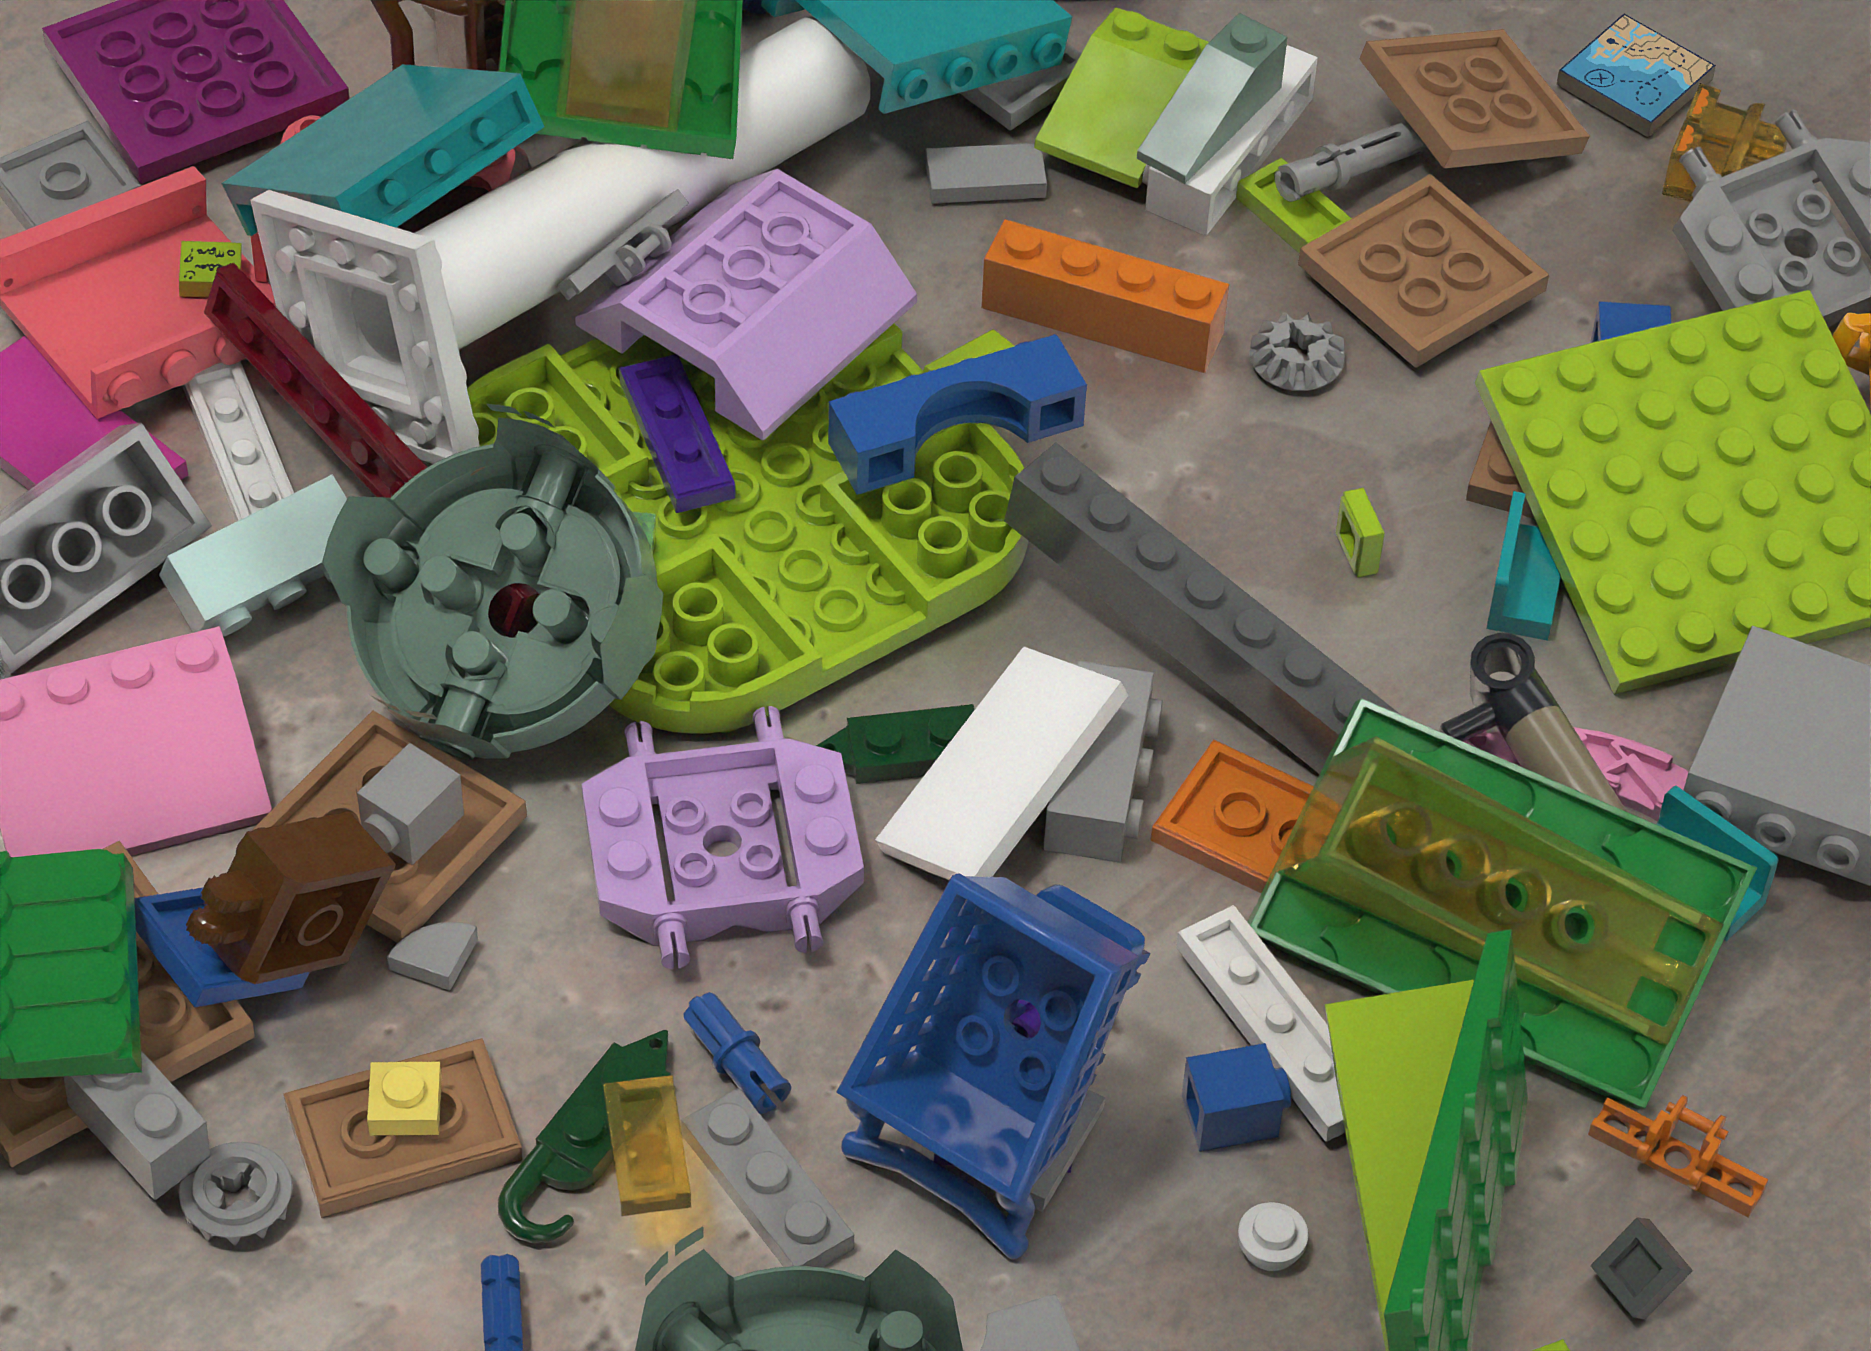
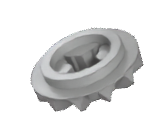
M1283 312L1278 322L1263 320L1258 334L1252 335L1250 360L1256 372L1275 386L1296 391L1313 390L1329 384L1341 373L1345 362L1344 337L1333 334L1331 322L1313 323L1309 312L1302 320H1294L1287 313ZM1290 342L1298 343L1301 349H1308L1306 361H1304L1302 354H1298L1295 348H1288Z
M230 1142L209 1149L210 1157L180 1183V1204L187 1224H193L200 1229L207 1241L214 1236L223 1237L236 1246L241 1237L257 1234L264 1239L270 1225L276 1220L285 1221L287 1206L290 1198L294 1197L291 1174L287 1165L275 1152L255 1143ZM249 1182L248 1189L251 1200L247 1202L238 1199L231 1207L227 1206L225 1209L226 1203L223 1191L226 1189L236 1192L242 1185H247Z

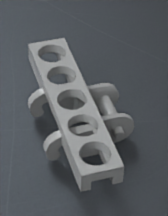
M679 189L672 192L557 285L558 289L569 300L598 278L608 288L613 284L620 287L645 269L644 259L650 255L652 258H655L670 249L671 239L669 232L661 226L687 206L689 202ZM629 240H631V245H632V246H630V245H625V246H623V245L626 244Z

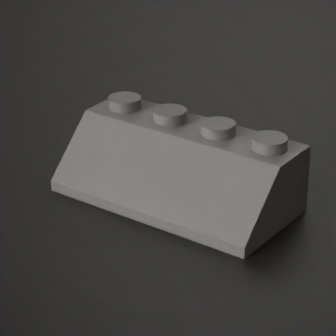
M142 423L118 426L0 511V665L8 673L14 672L163 563L168 555L182 549L212 527Z

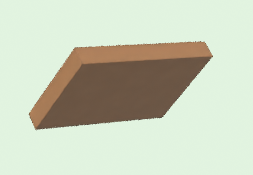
M483 1038L397 1061L440 1062L442 1080L439 1135L369 1136L367 1115L370 1069L283 1093L288 1117L321 1218L523 1160L522 1147Z

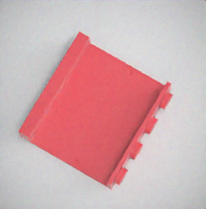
M194 166L0 240V307L96 419L130 407L135 403L177 386H182L192 380L197 373L215 364L224 363L232 365L246 359L204 314L208 297H179L181 241L231 242L207 216L206 179ZM242 254L241 271L276 307L271 285L255 280L254 266Z

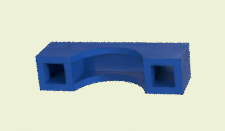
M1057 334L1034 341L1022 342L1014 347L977 358H968L959 363L923 374L911 375L902 380L869 390L853 392L845 397L829 401L828 443L855 493L858 495L914 478L915 458L920 447L933 434L953 425L963 423L991 424L1014 433L1027 443L1084 426L1087 384Z

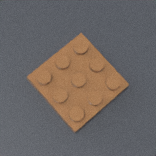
M1504 29L1366 41L1359 58L1443 168H1458L1582 154L1590 137Z
M1431 174L1301 247L1298 265L1415 368L1545 292L1549 279V274Z
M372 710L252 830L348 811L361 824L357 792L409 743L459 773L461 776L464 815L413 865L393 852L386 853L396 866L367 925L399 943L404 937L420 929L527 817V809L524 799Z

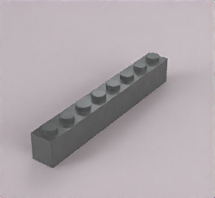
M1055 442L1015 476L1004 522L1319 774L1343 729L1355 701L1362 698L1401 715L1058 443Z

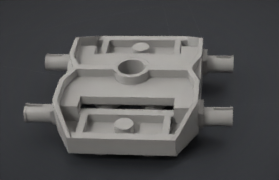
M1793 109L1790 113L1785 112L1775 121V125L1780 129L1791 146L1792 150L1724 177L1716 174L1701 147H1696L1694 150L1691 149L1681 156L1680 163L1683 164L1697 187L1692 193L1693 200L1682 213L1672 231L1723 311L1810 290L1828 328L1842 320L1847 313H1871V272L1861 258L1859 246L1855 241L1848 238L1831 212L1829 199L1822 192L1818 191L1814 183L1819 181L1822 182L1871 258V142L1825 137L1817 140L1815 136H1811L1798 116V112ZM1794 240L1800 242L1808 249L1810 258L1804 259L1792 255L1787 250L1784 241Z

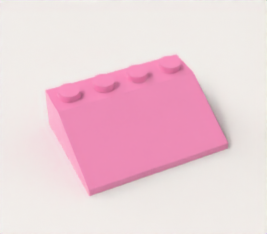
M220 626L0 680V832L5 850L9 852L11 857L103 849L119 840L128 853L133 856L255 825L272 810L238 682Z

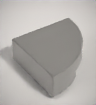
M447 922L418 929L404 937L387 956L389 970L451 990L478 941L477 926L466 923Z

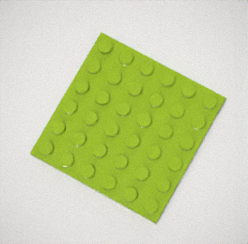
M1810 290L1479 370L1475 380L1476 388L1522 491L1526 493V500L1614 695L1736 663L1752 626L1805 644L1871 627V414Z

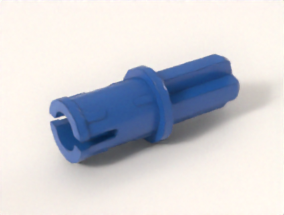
M708 992L701 997H694L689 1002V1007L683 1013L684 1020L713 1055V1068L718 1073H727L759 1114L775 1109L777 1106L765 1093L761 1085L765 1083L781 1102L790 1094L792 1087L789 1081L782 1077L760 1050L759 1045L761 1041L759 1036L754 1031H745L717 995Z

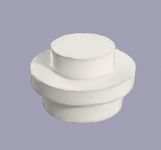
M1275 1202L1261 1203L1250 1208L1241 1218L1238 1228V1243L1247 1259L1256 1267L1267 1271L1282 1270L1296 1262L1305 1252L1308 1242V1228L1303 1217L1293 1208Z

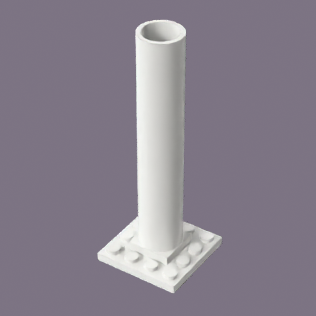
M804 17L740 52L737 137L733 159L706 156L707 153L695 155L649 149L647 145L634 147L588 141L585 138L416 233L268 190L250 201L276 308L419 459L434 464L455 453L479 447V429L473 417L466 386L467 374L461 362L459 350L560 292L557 287L559 283L663 198L679 189L689 204L661 226L666 230L703 209L731 184L765 173L863 115L870 101V77L865 61L815 17ZM629 240V241H628L626 244H624L623 246H625V245H630V246H632V245H631V240Z

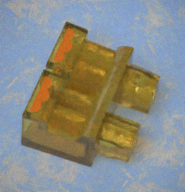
M1699 83L1670 155L1662 195L1689 202L1693 200L1692 193L1697 186L1679 160L1683 154L1691 149L1694 150L1696 147L1702 148L1704 155L1716 174H1720L1722 177L1785 153L1787 140L1775 124L1761 121L1765 104L1754 103L1748 106L1746 111L1719 103L1720 89Z

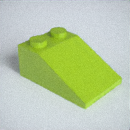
M1115 7L1088 40L1035 139L1034 148L1138 188L1143 182L1142 178L1146 164L1137 159V150L1209 42L1196 37L1191 32L1176 30L1149 20L1140 13L1125 11Z

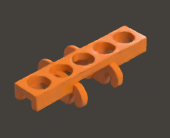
M1684 1095L1679 1098L1676 1104L1669 1102L1665 1111L1661 1110L1654 1121L1610 1098L1606 1099L1598 1117L1594 1118L1590 1125L1589 1136L1749 1218L1766 1189L1768 1179L1718 1154L1722 1140H1725L1729 1131L1723 1129L1727 1117L1720 1115L1714 1122L1686 1108L1688 1097ZM1609 1120L1621 1121L1627 1127L1628 1133L1626 1134L1605 1122ZM1679 1120L1707 1134L1700 1151L1671 1136ZM1646 1136L1645 1142L1636 1139V1137ZM1658 1143L1659 1148L1656 1151L1652 1152L1654 1147ZM1671 1151H1678L1687 1156L1690 1164L1685 1168L1677 1169L1668 1165L1664 1156ZM1710 1168L1718 1172L1720 1181L1707 1175ZM1732 1183L1743 1184L1749 1188L1752 1196L1749 1197L1728 1185Z

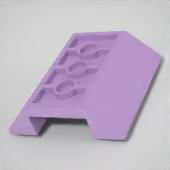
M775 169L731 184L670 236V249L655 258H652L650 255L644 259L645 269L620 287L613 284L575 317L576 326L620 353L626 351L639 338L646 335L715 378V411L759 439L764 440L917 303V293L871 223L779 169Z

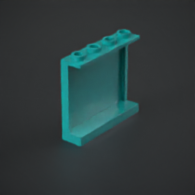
M762 0L761 6L774 18L807 10L885 78L879 104V110L883 114L1061 65L1073 17L1053 0Z
M402 64L221 184L247 236H253L258 232L250 200L268 190L396 228L544 128V125L520 73Z

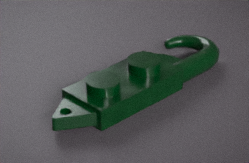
M973 704L850 717L847 718L845 728L816 746L841 753L845 773L853 775L856 784L923 777L976 708H974Z
M667 1030L659 1031L623 1047L614 1042L537 1136L535 1147L505 1182L498 1197V1216L505 1229L517 1239L531 1243L549 1242L563 1236L573 1226L574 1219L571 1215H564L554 1223L546 1225L535 1224L523 1215V1205L541 1182L568 1190L582 1189L590 1184L595 1185L671 1089V1073L666 1071L669 1042Z

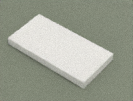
M1023 647L877 836L875 841L882 852L947 880H950L952 875L958 873L963 876L993 877L1129 696L1122 682Z

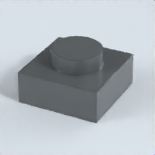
M1639 1217L1590 1265L1631 1316L1641 1319H1647L1693 1271L1652 1221Z

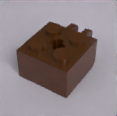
M349 811L247 831L236 847V855L228 872L220 874L219 877L214 875L213 878H208L201 891V899L207 905L204 906V909L198 907V910H193L186 923V931H189V936L194 937L195 941L197 940L201 944L205 943L211 946L237 977L252 984H260L346 964L396 864Z

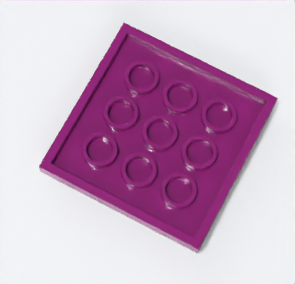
M117 0L42 28L45 46L140 184L285 130L289 125L303 117L327 114L350 99L348 86L284 0Z

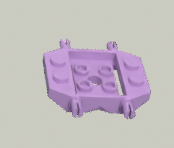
M768 706L769 727L767 726L764 707L757 709L753 713L752 717L755 723L758 742L656 754L654 750L651 725L640 721L641 742H639L636 722H633L624 730L629 757L582 783V799L600 915L653 946L660 945L661 963L665 968L674 969L672 947H675L678 968H682L690 962L687 942L704 940L734 925L767 932L793 929L795 948L803 953H807V930L811 952L820 949L824 943L819 925L864 883V865L841 753L793 739H785L780 722V712L775 707ZM779 789L797 886L787 887L770 790ZM652 804L659 805L674 901H667ZM717 841H728L739 848L737 852L726 857L712 855L705 849Z

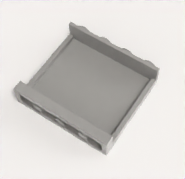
M1752 626L1688 772L1684 791L1768 850L1871 886V666Z

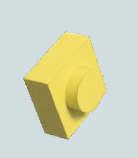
M371 1062L367 1115L369 1136L439 1135L442 1080L440 1062Z

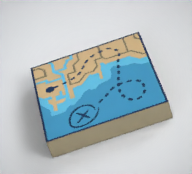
M1624 13L1559 69L1556 85L1646 137H1650L1713 80L1716 65Z

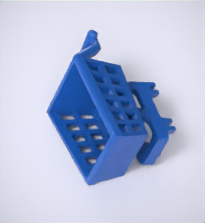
M960 873L952 875L836 1093L846 1098L849 1111L860 1120L856 1131H850L844 1136L841 1143L843 1154L848 1158L904 1175L962 1211L1008 1258L1017 1259L1021 1257L1029 1247V1241L1025 1234L1036 1209L1034 1199L1030 1195L1031 1189L1067 1145L1088 1088L1093 1084L1097 1076L1095 1074L1096 1067L1102 1064L1106 1054L1103 1053V1049L1125 992L1138 983L1141 973L1137 972V969L1147 962L1151 954L1144 950V935L1139 929L1063 885H1052L1034 895L1005 877L963 876ZM953 927L948 938L945 940L949 930ZM933 960H936L932 969L928 971ZM945 986L943 993H940L942 987ZM919 992L916 1000L911 1002L915 993ZM1019 1000L1030 1002L1040 1014V1030L1035 1037L1026 1038L1016 1032L1018 1027L1012 1024L1014 1019L1020 1017L1026 1010V1006L1019 1003ZM928 1016H931L929 1021L924 1023L926 1018ZM902 1025L900 1031L893 1034L897 1026ZM916 1046L914 1051L909 1052L911 1047ZM886 1057L883 1064L876 1066L879 1059ZM884 1123L995 1190L1000 1206L1008 1212L1007 1217L978 1188L909 1146L879 1138Z

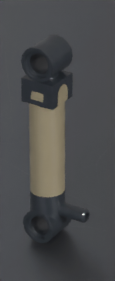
M1510 633L1488 635L1479 641L1471 653L1470 697L1475 708L1442 723L1439 729L1440 732L1464 742L1496 726L1521 767L1627 812L1535 669V656L1530 645L1524 639ZM1496 672H1508L1515 677L1510 680L1500 681L1491 678L1490 675Z

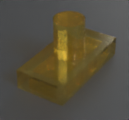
M673 1075L603 1084L621 1216L691 1208V1190Z

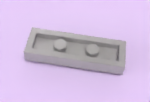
M740 1088L681 1119V1135L783 1267H824L854 1249V1233Z

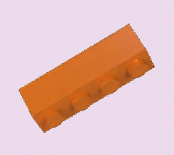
M1004 219L984 257L981 308L1205 373L1224 334L1229 284Z

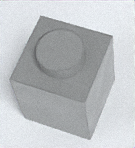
M411 743L405 746L357 792L361 825L386 853L393 852L411 865L425 854L464 815L460 774Z

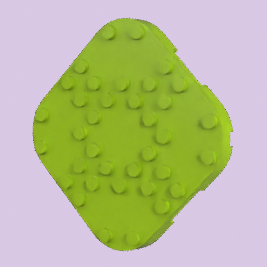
M895 323L764 440L759 439L715 411V378L679 356L735 482V499L680 513L675 512L620 384L619 368L675 354L646 335L639 338L623 353L618 352L597 338L561 355L549 343L494 369L467 388L473 417L479 429L478 440L480 446L494 444L497 437L499 417L526 421L562 435L599 468L615 486L614 491L626 503L638 519L652 550L656 567L657 586L663 592L662 614L656 636V650L653 657L643 667L637 680L622 700L615 698L609 706L639 723L644 721L653 728L671 732L727 733L753 724L752 716L757 709L764 707L767 718L768 706L775 707L780 711L993 598L1017 573L1028 547V540L1004 522L1014 478L1025 469L1019 457L990 424H957L938 431L923 443L915 458L914 478L858 495L855 493L828 443L829 401L845 397L853 392H862L922 373L923 370L902 349L903 331ZM487 404L512 407L521 415L492 411ZM524 411L549 421L555 428L536 419L529 418Z

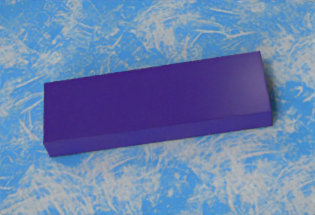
M674 354L619 368L620 384L675 512L680 513L735 499V482L679 356Z

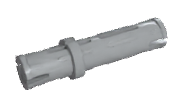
M1404 120L1394 126L1367 134L1339 146L1330 143L1317 147L1312 156L1279 166V171L1275 173L1276 187L1280 195L1290 202L1321 189L1337 190L1345 187L1350 178L1381 168L1403 158L1421 154L1426 151L1424 148L1427 146L1411 125Z

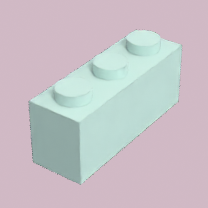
M333 474L167 556L159 576L193 633L220 626L223 637L248 624L252 620L251 612L271 603L275 610L285 607L306 593L305 585L323 576L326 577L328 582H332L322 560L335 520L347 500Z

